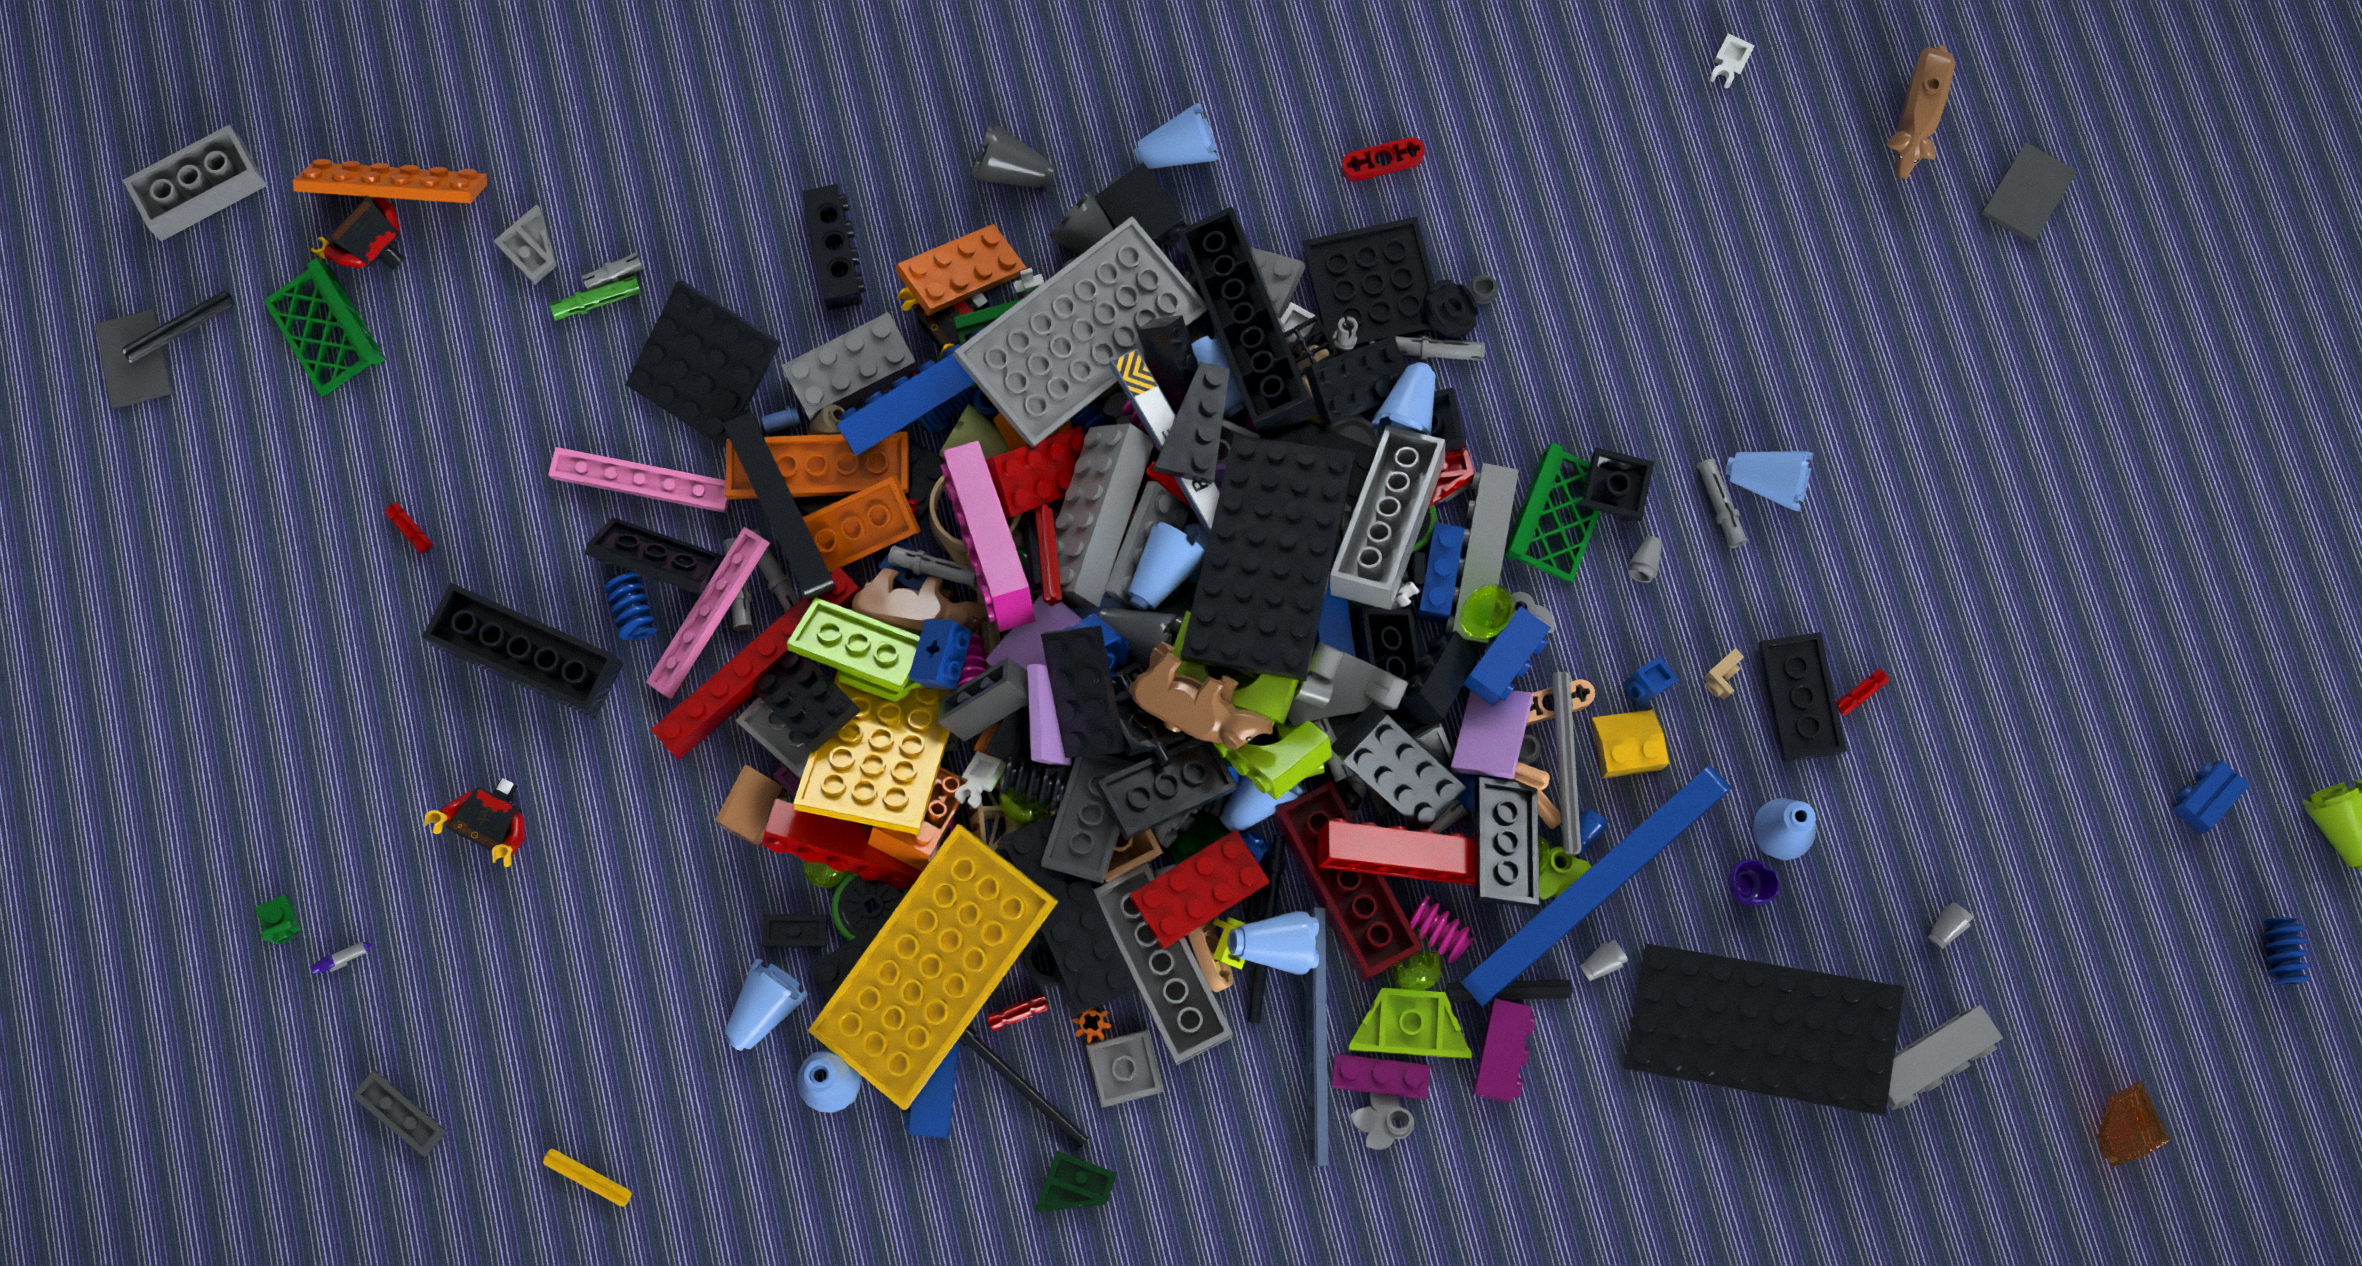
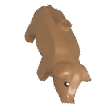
M1940 44L1936 48L1926 47L1920 51L1911 74L1896 133L1887 142V146L1894 149L1895 153L1894 175L1900 178L1907 179L1913 168L1923 158L1936 159L1935 147L1929 137L1934 134L1941 119L1955 68V59L1952 53L1946 52V45Z
M883 568L873 580L866 582L864 589L855 595L852 601V608L850 609L918 636L921 635L925 619L953 620L972 630V634L983 622L988 620L985 604L965 601L955 604L950 602L954 593L951 590L942 589L943 580L938 577L928 576L919 591L909 588L894 589V580L899 572L888 568Z
M1165 642L1156 645L1150 654L1149 668L1144 673L1137 675L1135 681L1128 687L1129 693L1132 694L1133 700L1139 707L1163 720V725L1174 732L1183 731L1200 740L1225 744L1229 749H1238L1259 734H1272L1273 728L1270 719L1251 710H1237L1234 707L1233 693L1239 684L1237 681L1228 676H1222L1221 680H1216L1209 676L1203 684L1195 678L1181 676L1177 669L1182 661L1172 654L1174 647Z

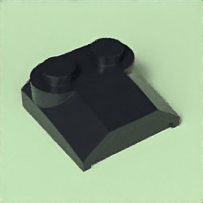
M1453 387L1434 392L1431 436L1445 439V452L1462 450L1466 447V433L1456 390Z
M1595 447L1587 472L1582 506L1614 515L1621 521L1635 520L1640 522L1643 518L1654 461Z

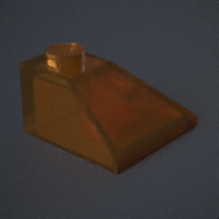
M2141 1080L2110 1096L2097 1137L2100 1142V1150L2103 1156L2109 1160L2112 1167L2143 1157L2170 1141Z

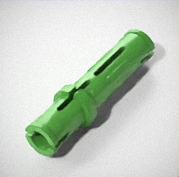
M632 276L583 293L580 291L574 292L575 295L550 302L549 305L555 321L578 313L584 315L588 313V310L637 294L639 295L641 290L636 276Z

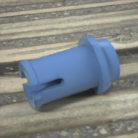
M789 405L786 410L762 416V422L767 435L792 426L796 429L797 425L802 424L797 406L791 408Z

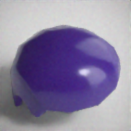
M1762 860L1740 861L1731 868L1727 881L1734 899L1745 906H1762L1777 897L1780 889L1777 871L1766 868Z

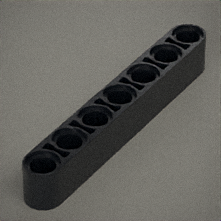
M748 409L722 421L808 602L815 599V597L836 589V585L751 410Z

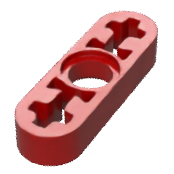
M1408 137L1350 152L1343 158L1342 175L1349 181L1358 182L1416 167L1423 160L1424 144L1418 138ZM1408 147H1411L1412 151H1416L1415 157H1411L1409 153H1406ZM1385 153L1390 156L1391 162L1386 166H1381L1375 161L1376 155ZM1397 155H1400L1399 162L1396 161ZM1367 157L1370 158L1369 164L1371 169H1368V163L1366 164ZM1351 162H1355L1357 166H1360L1358 172L1350 168Z

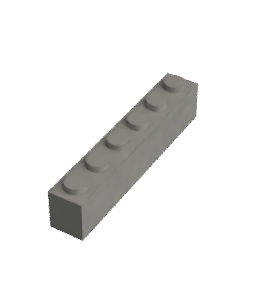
M1487 463L1482 464L1480 472H1474L1471 489L1476 490L1475 501L1469 500L1466 518H1470L1471 523L1470 528L1464 531L1462 547H1466L1464 558L1460 557L1457 576H1461L1459 587L1455 586L1452 605L1456 606L1454 616H1449L1445 629L1447 634L1457 630L1471 648L1485 650L1489 642L1519 472L1518 469Z

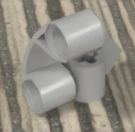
M1318 642L1312 655L1307 681H1299L1287 717L1291 725L1294 726L1305 723L1307 720L1313 721L1332 716L1363 712L1372 701L1382 710H1394L1398 708L1408 682L1359 658Z

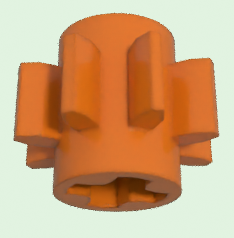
M1097 1008L1083 1013L1080 1019H1072V1023L1080 1025L1081 1028L1075 1033V1036L1079 1037L1084 1033L1087 1036L1088 1044L1092 1042V1037L1096 1036L1102 1041L1105 1040L1102 1034L1103 1028H1111V1024L1103 1022V1018L1108 1015L1107 1010L1099 1013L1096 1011ZM1090 1016L1091 1019L1098 1017L1100 1019L1097 1022L1098 1029L1096 1031L1092 1028L1084 1029L1086 1017Z

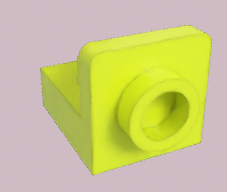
M1228 917L1226 922L1215 918L1213 924L1224 930L1213 959L1242 970L1245 959L1230 954L1228 950V935L1231 929H1237V927L1246 923Z

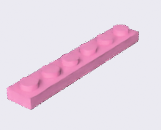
M555 447L548 476L554 480L722 513L727 512L729 500L725 497V480Z
M744 526L647 679V684L670 699L673 698L769 546V541Z

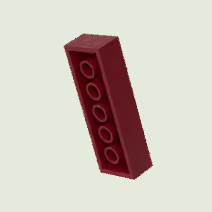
M1331 781L1277 808L1273 819L1320 907L1325 908V916L1362 983L1415 956L1422 949V946L1383 875L1318 867V830L1329 820L1336 818L1345 819L1348 823L1355 824Z

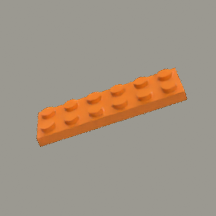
M328 159L314 160L293 179L294 192L469 204L487 186V174L477 173L474 169H462L455 172L448 171L445 167H433L429 170L418 169L416 165H404L400 168L389 167L387 163H375L367 166L360 165L358 161H346L342 164L331 163V160Z
M896 432L856 457L842 434L764 437L792 497L853 495L895 475L903 492L909 493L908 432ZM726 438L725 497L727 500L758 499L730 438Z

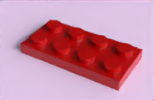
M1082 425L1050 435L1033 449L1030 444H1026L986 459L1005 518L1016 516L1065 497L1075 471V464L1079 459L1084 444L1085 435Z
M1235 829L1129 895V898L1164 950L1266 887L1270 881Z

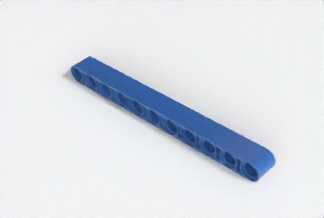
M1711 765L1706 767L1473 970L1461 984L1482 1008L1486 1006L1720 801L1732 787Z

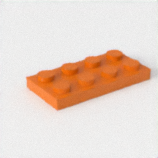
M991 224L897 264L895 271L929 316L1021 276L1020 271L1026 270L1027 267L995 224Z
M896 475L803 517L829 573L838 567L842 568L921 532Z

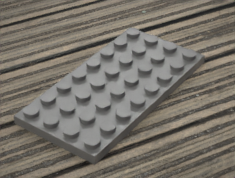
M1131 216L956 349L952 356L1027 445L1030 444L1033 449L1118 382L1109 366V362L1112 359L1137 348L1143 360H1146L1137 329L1154 318L1183 315L1187 327L1208 310V307L1144 229Z

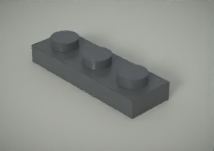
M373 1070L351 1095L422 1156L426 1157L447 1132L445 1128L377 1071Z

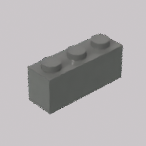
M1007 657L941 698L938 723L965 742L973 736L982 733L996 722L1004 720L1011 713L1029 704L1027 670Z

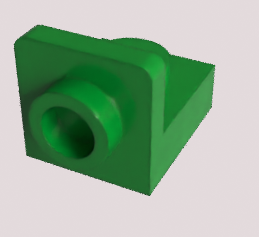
M284 894L255 907L264 932L260 933L262 940L281 944L293 938L292 934L301 930L289 896Z

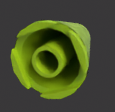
M2362 779L2353 780L2355 786L2346 788L2343 782L2322 789L2310 795L2312 802L2304 799L2302 802L2305 810L2348 867H2356L2357 870H2362Z

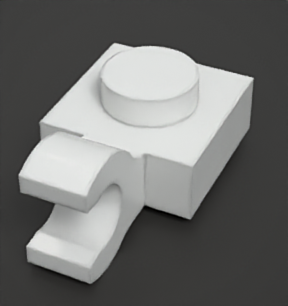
M1032 268L1020 271L1021 280L1013 282L1017 300L1025 298L1044 283L1042 274L1033 276Z

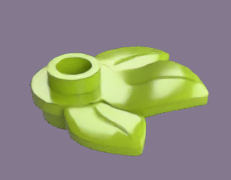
M1563 847L1551 849L1545 856V867L1539 871V898L1545 900L1554 894L1557 898L1592 866L1585 860L1575 858L1574 855L1564 854ZM1556 858L1563 860V868H1558L1555 865Z

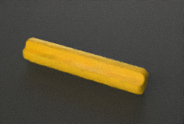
M550 1149L544 1157V1165L613 1203L625 1207L632 1195L630 1190L559 1151Z

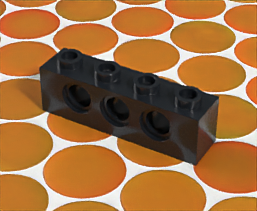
M837 184L802 191L823 298L827 309L831 310L863 303L861 293L866 292L863 275H857L855 266L860 265L857 247L851 248L850 238H855L852 221H846L844 212L850 211L846 193L840 194ZM829 216L837 217L832 223L823 222ZM833 243L842 244V246L837 250L829 249L830 245H832ZM839 270L848 271L843 277L834 276Z

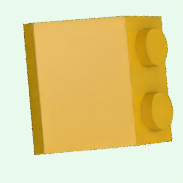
M1653 709L1591 718L1602 779L1663 771L1669 764L1664 733Z

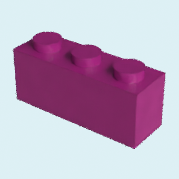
M1496 998L1491 1001L1472 1095L1509 1104L1514 1101V1097H1520L1523 1079L1518 1078L1520 1065L1526 1066L1529 1055V1047L1524 1046L1526 1035H1532L1535 1024V1016L1531 1015V1006Z

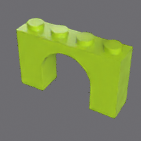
M1189 611L1185 613L1173 646L1172 654L1177 656L1179 660H1181L1180 655L1191 614ZM1182 661L1177 669L1181 676L1195 678L1203 684L1210 676L1209 665ZM1261 674L1248 687L1234 690L1233 705L1237 710H1251L1270 719L1272 727L1274 723L1284 726L1300 680Z
M1240 673L1233 678V680L1239 683L1234 690L1248 687L1257 679ZM1309 720L1281 741L1271 745L1257 746L1246 743L1238 749H1229L1225 744L1213 742L1220 756L1230 761L1238 774L1241 776L1246 775L1253 781L1255 787L1261 793H1268L1275 800L1283 796L1332 757L1330 737Z

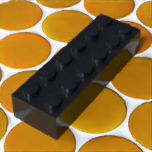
M450 583L422 636L433 647L595 719L623 666V663L614 654L453 583Z
M1055 814L1002 836L997 845L1005 860L1058 900V903L1037 930L1036 935L1070 1014L1074 1018L1131 993L1136 989V986L1090 881L1042 867L1041 861L1057 816Z

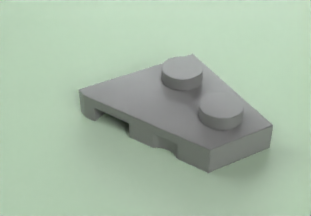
M537 204L494 240L496 246L534 285L557 267L543 213Z

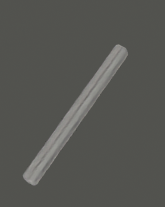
M1555 672L1552 676L1563 852L1566 855H1577L1581 852L1570 674L1568 672Z

